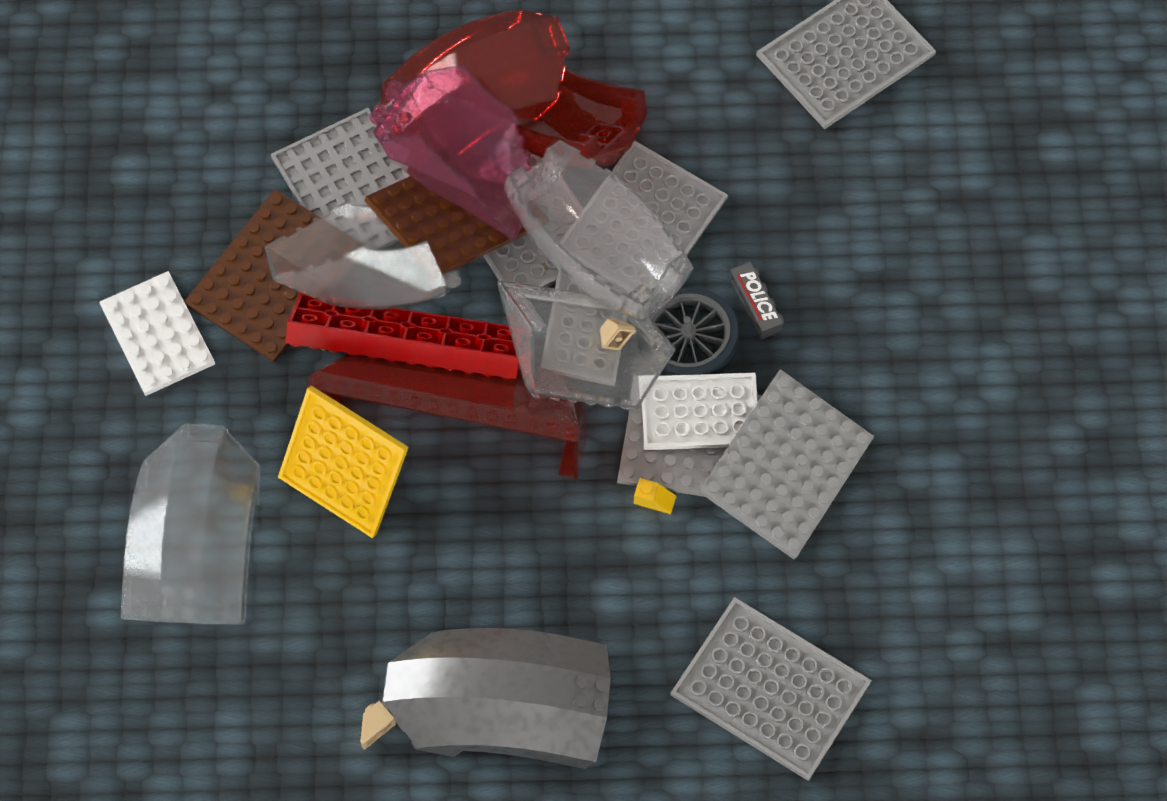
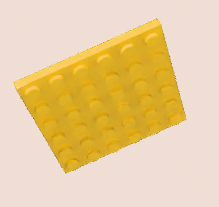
M310 386L307 388L278 478L373 538L380 527L409 447L315 387Z

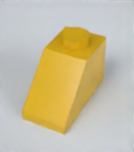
M639 478L634 494V504L671 515L676 495L659 483Z

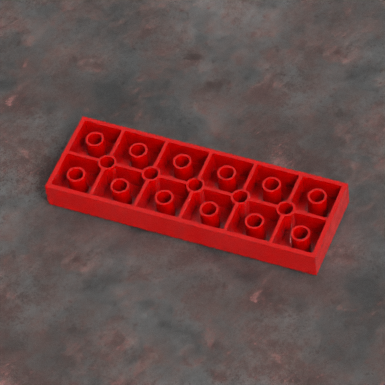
M299 293L287 321L285 343L294 347L307 346L313 350L326 349L333 353L345 352L352 356L364 355L371 359L384 358L390 362L403 361L410 365L422 364L429 368L441 367L448 371L461 370L467 374L480 373L487 377L499 376L503 379L511 380L517 377L525 328Z

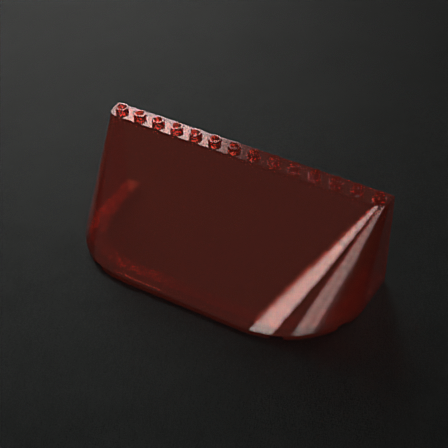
M346 354L314 372L308 379L306 389L313 386L340 404L343 397L566 441L559 475L578 479L587 440V416L584 405L569 381L562 376L539 370L540 363L520 358L516 379L506 380L499 376L487 377L480 373L467 374L461 370L448 371L441 367L429 368L422 364L410 365L403 361L390 362L384 358L371 359L364 355L352 356Z

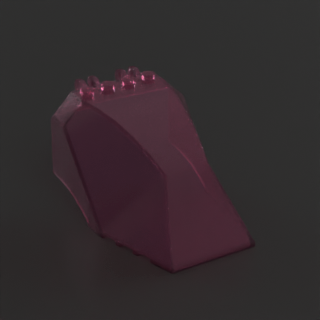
M466 64L427 70L403 86L398 80L393 79L389 83L390 87L384 91L387 99L392 101L389 108L385 109L384 105L377 104L374 106V111L369 114L370 121L377 125L372 133L386 155L429 190L458 205L511 240H515L543 189L536 171H532L529 162L531 156L526 154L523 146L525 140L524 137L519 135L516 127L519 123L510 106L506 107L488 93L472 75Z

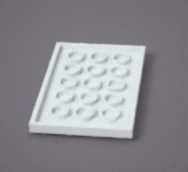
M169 271L99 302L145 396L215 365V361Z
M755 373L640 376L644 450L728 447L758 402Z

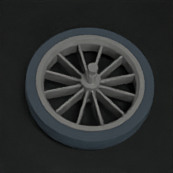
M693 287L679 288L661 295L649 305L640 322L639 343L642 353L648 364L662 376L718 374L731 362L737 351L739 326L734 311L723 298L705 289ZM685 306H697L692 321L689 316L685 315ZM681 307L684 324L682 325L669 312ZM701 307L711 311V313L695 325ZM665 315L678 328L659 324L658 322ZM716 316L722 322V324L704 327ZM655 330L672 334L653 339ZM725 330L724 339L705 335ZM700 341L719 345L720 348L713 354ZM674 342L662 353L656 347V345ZM683 345L677 362L667 358L679 346ZM697 345L709 358L697 362L693 346ZM687 347H691L695 363H681Z

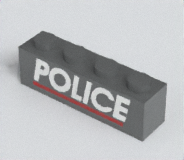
M751 262L730 269L729 279L762 340L782 332L784 319L781 313H777L773 298H769L766 284L762 283L759 279L758 269L753 267Z

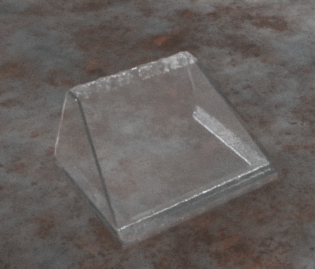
M502 280L497 282L524 384L529 393L534 397L541 398L545 396L553 400L567 399L570 402L582 401L590 405L597 403L603 404L606 407L620 406L627 410L630 408L638 409L675 352L674 346L637 301ZM607 319L625 321L636 329L620 351L602 348L600 328Z

